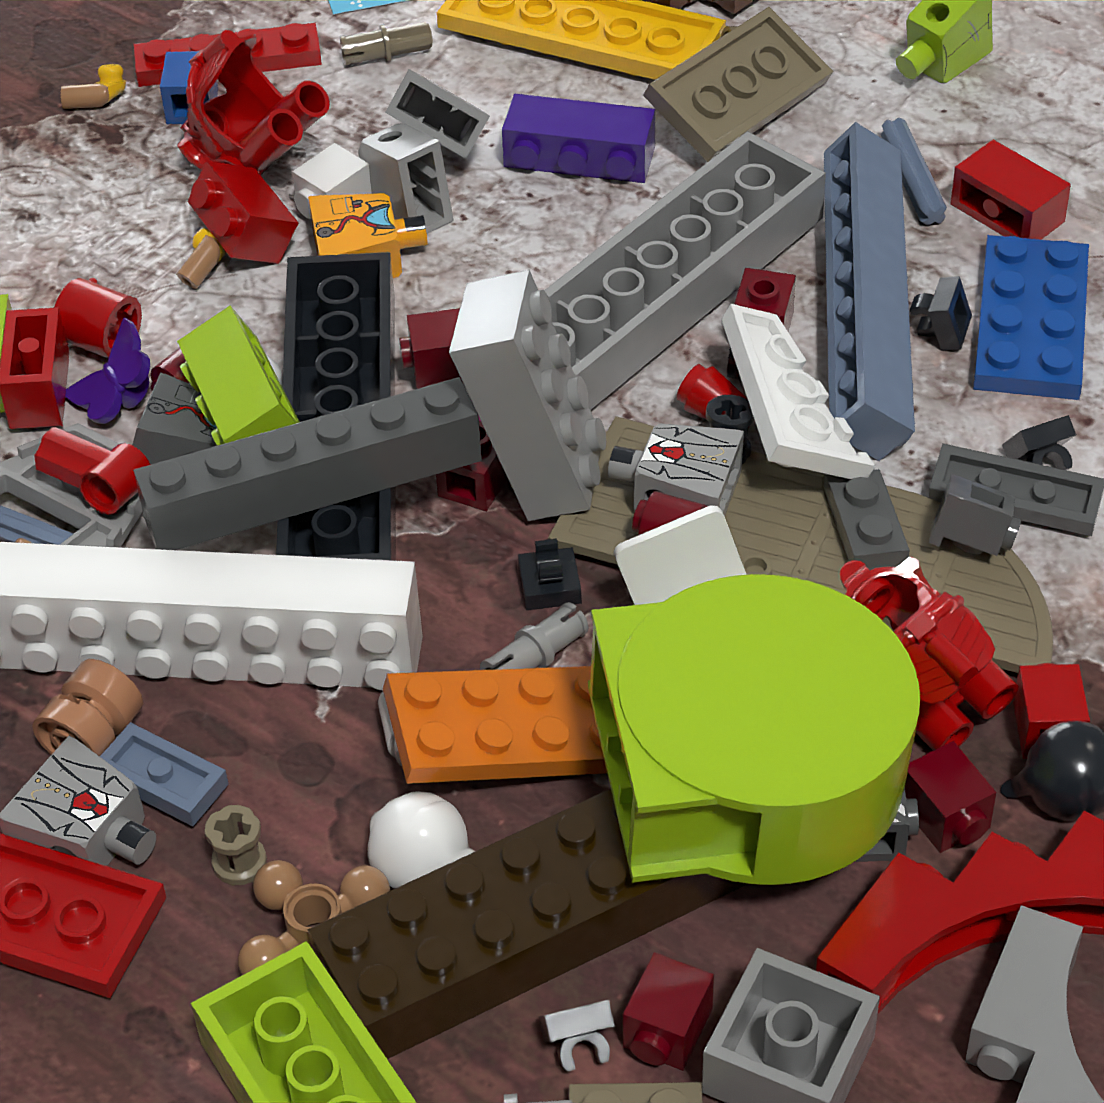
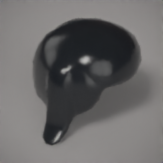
M1076 720L1060 722L1049 727L1039 735L1035 744L1030 747L1026 766L1023 770L1002 784L1001 794L1007 799L1030 797L1035 805L1052 818L1063 821L1078 820L1083 811L1094 816L1104 811V731L1097 725Z

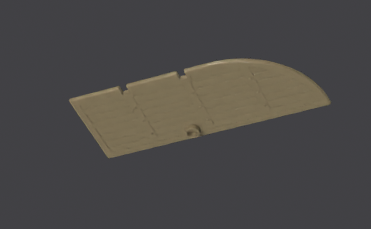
M615 416L606 432L605 450H600L598 461L600 483L598 486H594L590 510L560 515L548 539L557 538L558 549L573 547L574 553L617 564L614 556L615 547L626 540L638 536V533L632 529L635 513L634 483L608 477L611 453L614 446L644 451L654 426ZM751 451L750 457L741 466V474L725 514L726 522L746 575L765 574L794 577L829 587L843 594L846 593L839 573L842 566L849 561L825 494V473L798 467H783L775 462L768 461L766 454ZM886 485L910 549L909 557H914L919 561L924 577L933 589L940 594L946 591L953 597L960 595L964 598V605L974 613L992 639L995 647L992 660L1001 669L1016 673L1019 671V666L1051 663L1053 631L1050 613L1039 585L1012 549L1009 551L1000 548L997 556L987 552L972 554L959 549L952 543L951 539L943 537L940 546L930 544L929 538L932 522L940 502L914 492ZM885 617L882 621L891 628L889 619Z

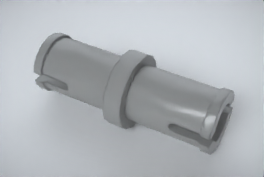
M569 602L565 603L559 610L536 626L526 625L517 631L515 640L481 662L480 670L546 668L553 663L557 652L588 632L587 619L581 610L569 619L568 615L573 613L577 606Z

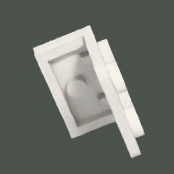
M718 506L705 507L618 544L614 549L615 559L634 605L664 602L682 590L706 581L735 575H746L725 516Z

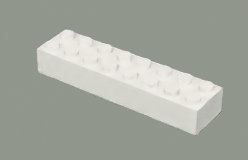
M0 542V668L33 670L36 672H74L82 661L96 659L113 665L125 675H138L149 678L177 677L196 678L206 681H254L263 684L292 683L311 684L321 687L350 686L369 687L383 690L387 673L417 672L423 636L415 562Z

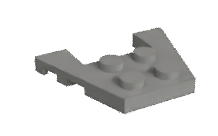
M79 423L61 429L110 451L119 444ZM42 437L18 446L17 456L0 462V495L4 492H9L27 501L34 507L40 508L79 529L60 545L120 548L143 512L139 493H137L115 513H100L92 508L84 499L79 488L36 470L34 454L40 446Z

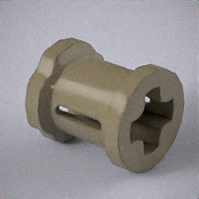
M241 805L225 806L220 811L210 815L205 824L206 839L214 850L211 863L215 875L222 882L230 885H245L253 882L257 871L267 863L266 851L263 844L258 841L261 835L260 821L248 807ZM238 822L242 823L244 834H240ZM228 856H232L235 869L230 867Z

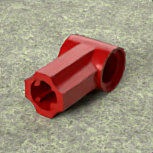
M56 427L51 428L42 436L40 446L34 454L36 470L79 488L90 506L104 514L115 513L138 493L133 470L151 465L147 457L133 445L126 443L118 444L110 451Z

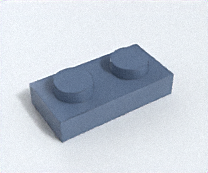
M131 722L100 756L134 782L142 801L191 826L197 823L229 785L225 769Z

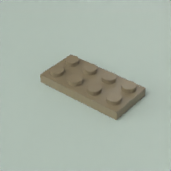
M767 7L651 82L643 96L709 162L747 131L754 133L824 85L834 71L770 7Z

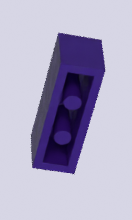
M514 93L502 127L503 165L507 168L645 183L655 150V109Z

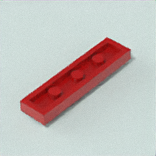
M316 22L307 24L291 23L282 27L265 29L249 28L234 32L238 37L256 34L257 42L252 48L251 55L262 72L322 65ZM199 34L194 37L173 40L156 39L147 43L134 44L138 86L160 85L166 52L203 50L219 34Z

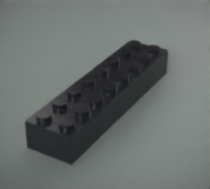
M390 252L287 257L282 388L299 422L395 395V294ZM396 486L278 520L276 555L396 561Z

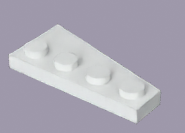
M730 304L721 320L768 461L775 462L783 467H798L848 479L857 477L868 478L875 468L874 463L866 452L856 453L849 441L854 435L852 429L844 418L835 417L834 419L824 404L829 394L820 381L815 380L802 370L807 360L776 314Z

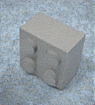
M757 948L703 1052L702 1093L726 1103H844L875 1038L880 996Z

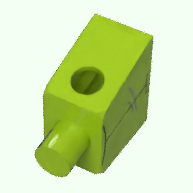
M922 0L907 17V49L896 58L898 70L908 79H915L921 73H924L940 83H947L993 51L992 0Z

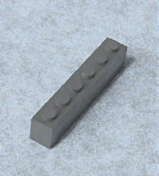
M460 377L137 468L133 471L143 516L155 549L178 550L480 462L482 459L479 418Z

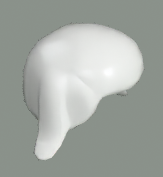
M411 792L389 801L381 810L375 812L370 820L369 863L385 874L390 887L394 889L475 852L469 848L466 825L456 807L432 793Z

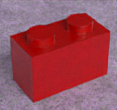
M993 139L955 166L950 205L1002 236L1042 240L1065 222L1071 184Z
M206 160L198 179L192 186L191 195L187 201L230 258L279 264L299 224L262 176L252 167Z
M59 307L6 311L0 361V394L10 429L63 426L70 352Z

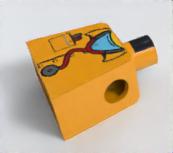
M384 193L316 195L308 197L317 256L390 252L394 279L402 273L400 249L428 245L424 216L394 219L390 197Z

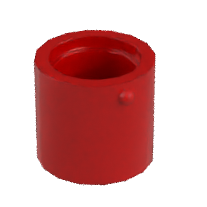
M82 278L71 280L61 291L54 306L59 307L68 345L72 344L107 358L110 356L124 317L135 324L138 333L141 327L142 310L138 299L99 285L95 278H90L89 281Z

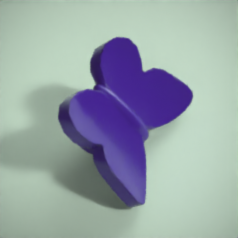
M125 317L123 318L111 349L108 363L103 365V369L86 376L66 389L65 397L78 406L88 409L87 416L98 424H106L113 420L120 411L121 406L127 409L135 407L144 398L149 387L150 358L141 351V339L132 321Z

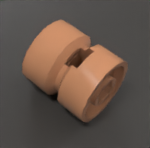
M87 659L80 663L63 684L62 694L54 696L36 717L32 728L37 740L51 755L68 736H71L98 756H101L116 739L115 735H119L141 711L144 704L142 694L136 685L113 665L101 660Z

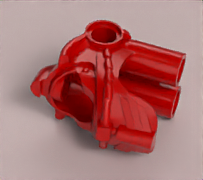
M224 30L205 49L200 50L189 61L191 69L186 88L187 102L189 104L188 119L180 127L185 133L184 138L177 144V147L186 159L200 170H202L206 160L252 167L262 175L277 159L301 140L304 131L328 112L330 101L327 92L316 82L303 81L284 97L253 60L251 52L257 42L256 34L238 37L233 31ZM218 79L227 92L203 104L206 94Z
M909 557L898 567H879L869 570L865 563L858 560L849 561L842 566L839 574L842 585L846 590L845 595L864 605L881 620L887 617L893 632L900 639L912 660L920 690V708L915 733L933 751L952 741L960 747L972 733L974 724L957 708L964 700L984 719L994 717L1013 700L1018 691V685L992 660L995 647L989 634L974 613L964 605V598L962 596L956 595L953 597L946 591L940 594L929 585L916 558Z

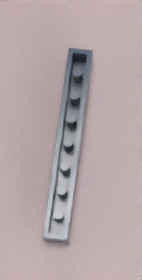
M855 122L824 151V172H826L824 194L829 411L834 419L838 417L846 420L854 433L849 441L853 447L866 452L869 456L880 461L897 446L904 445L915 432L901 150Z

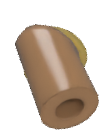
M119 64L102 65L98 69L99 82L86 85L61 86L63 109L104 106L124 91L126 80H123V68Z
M203 228L194 235L192 246L195 250L176 274L183 283L193 289L199 287L213 267L226 254V251L208 228Z

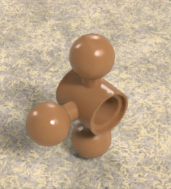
M274 860L264 864L254 877V894L257 900L266 908L283 910L287 931L277 938L270 935H257L246 941L238 956V966L241 974L244 975L306 941L310 945L308 929L311 927H307L308 925L322 923L389 892L390 885L385 874L373 866L362 865L355 867L343 878L340 886V895L337 896L331 888L322 884L303 885L300 872L289 862Z

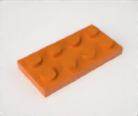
M591 666L387 673L383 685V693L406 783L607 773L588 690V680H591Z

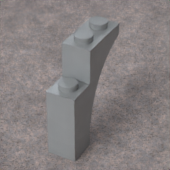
M1022 905L972 1025L965 1062L979 1067L982 1072L995 1079H1011L1022 1083L1023 1086L1016 1103H1104V1100L1097 1093L1086 1075L1076 1053L1067 1014V983L1076 961L1083 927Z

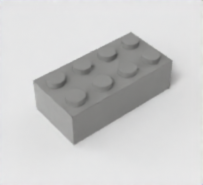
M525 270L466 284L449 353L527 520L531 521L590 510L594 486H598L600 483L598 461L600 450H605L606 433L601 419L593 418L589 409L588 390L584 379L581 376L576 377L570 365V349L564 334H557L551 321L552 310L548 295L544 290H538L530 270Z

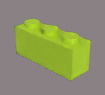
M231 305L177 341L186 359V362L180 365V368L191 386L197 392H201V395L195 398L196 403L207 420L212 425L216 424L217 426L211 432L217 446L299 423L257 336Z

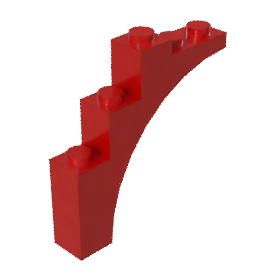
M1083 811L1048 861L1037 856L1026 845L1019 842H1011L992 831L954 882L944 878L931 865L917 863L898 852L817 957L816 971L880 996L879 1014L899 991L936 965L976 947L1007 940L1021 905L1082 926V933L1104 935V821Z

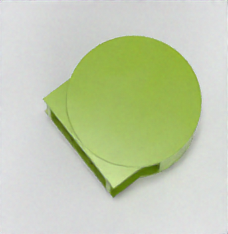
M765 574L735 575L706 581L684 589L664 602L591 610L593 640L591 680H588V690L632 882L698 874H709L714 877L748 884L777 885L808 881L829 875L848 866L871 850L885 835L900 808L919 716L920 690L916 670L907 650L891 628L876 614L849 596L829 587L794 577Z

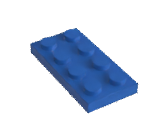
M987 235L973 390L1080 400L1083 379L1089 244L1028 239L1016 236Z

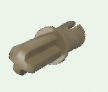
M427 22L388 29L383 24L379 26V30L348 36L342 35L340 36V44L342 45L341 51L344 64L347 66L353 63L385 58L386 62L392 60L391 56L430 49L433 44V36Z

